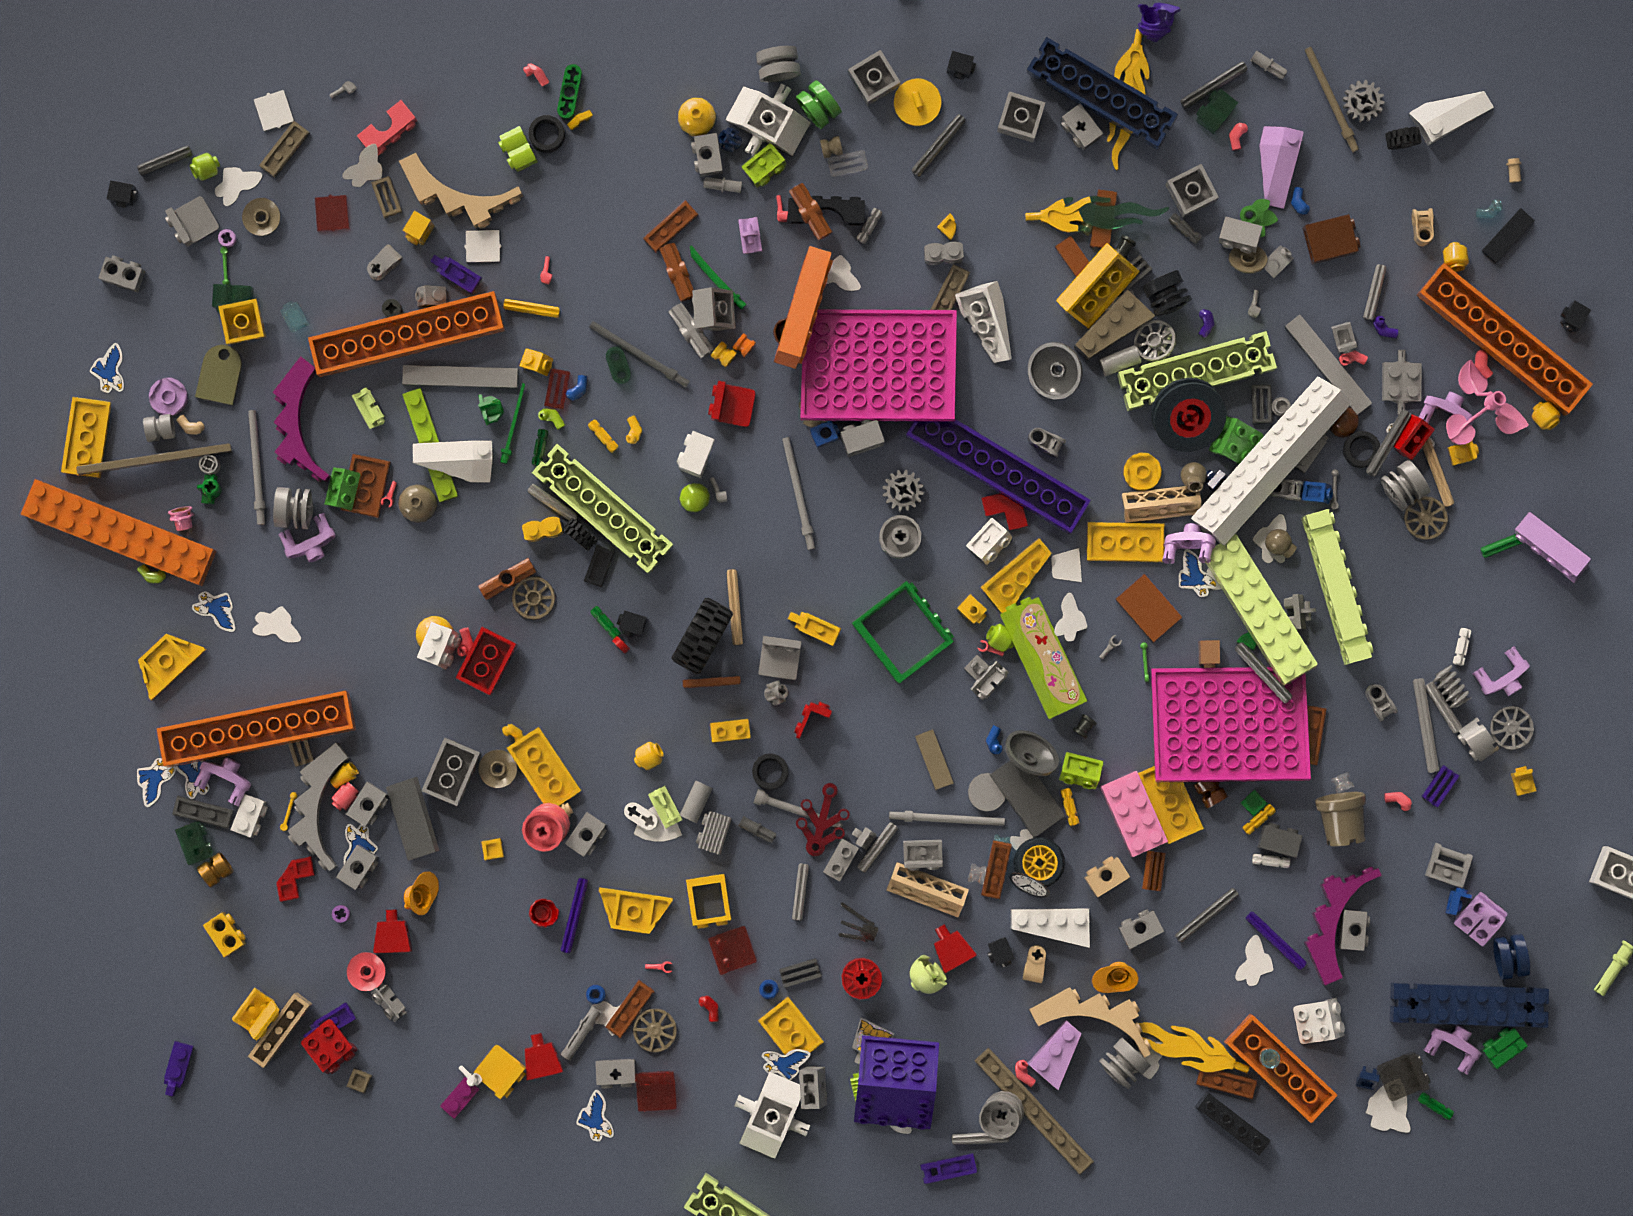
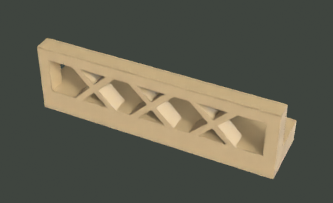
M1187 486L1122 493L1125 523L1194 515L1201 507L1200 493L1195 492V496H1186V493L1191 492ZM1172 494L1176 497L1169 499L1166 496ZM1148 497H1155V498H1157L1156 500H1153V501L1147 500ZM1127 499H1136L1138 501L1136 503H1128Z
M898 862L895 865L887 887L889 892L955 917H959L969 889L919 870H908V868H904V865ZM898 870L905 872L907 877L897 875ZM916 879H924L926 883L920 884L916 881ZM934 885L942 886L944 890H936ZM952 892L963 894L962 898L954 897Z

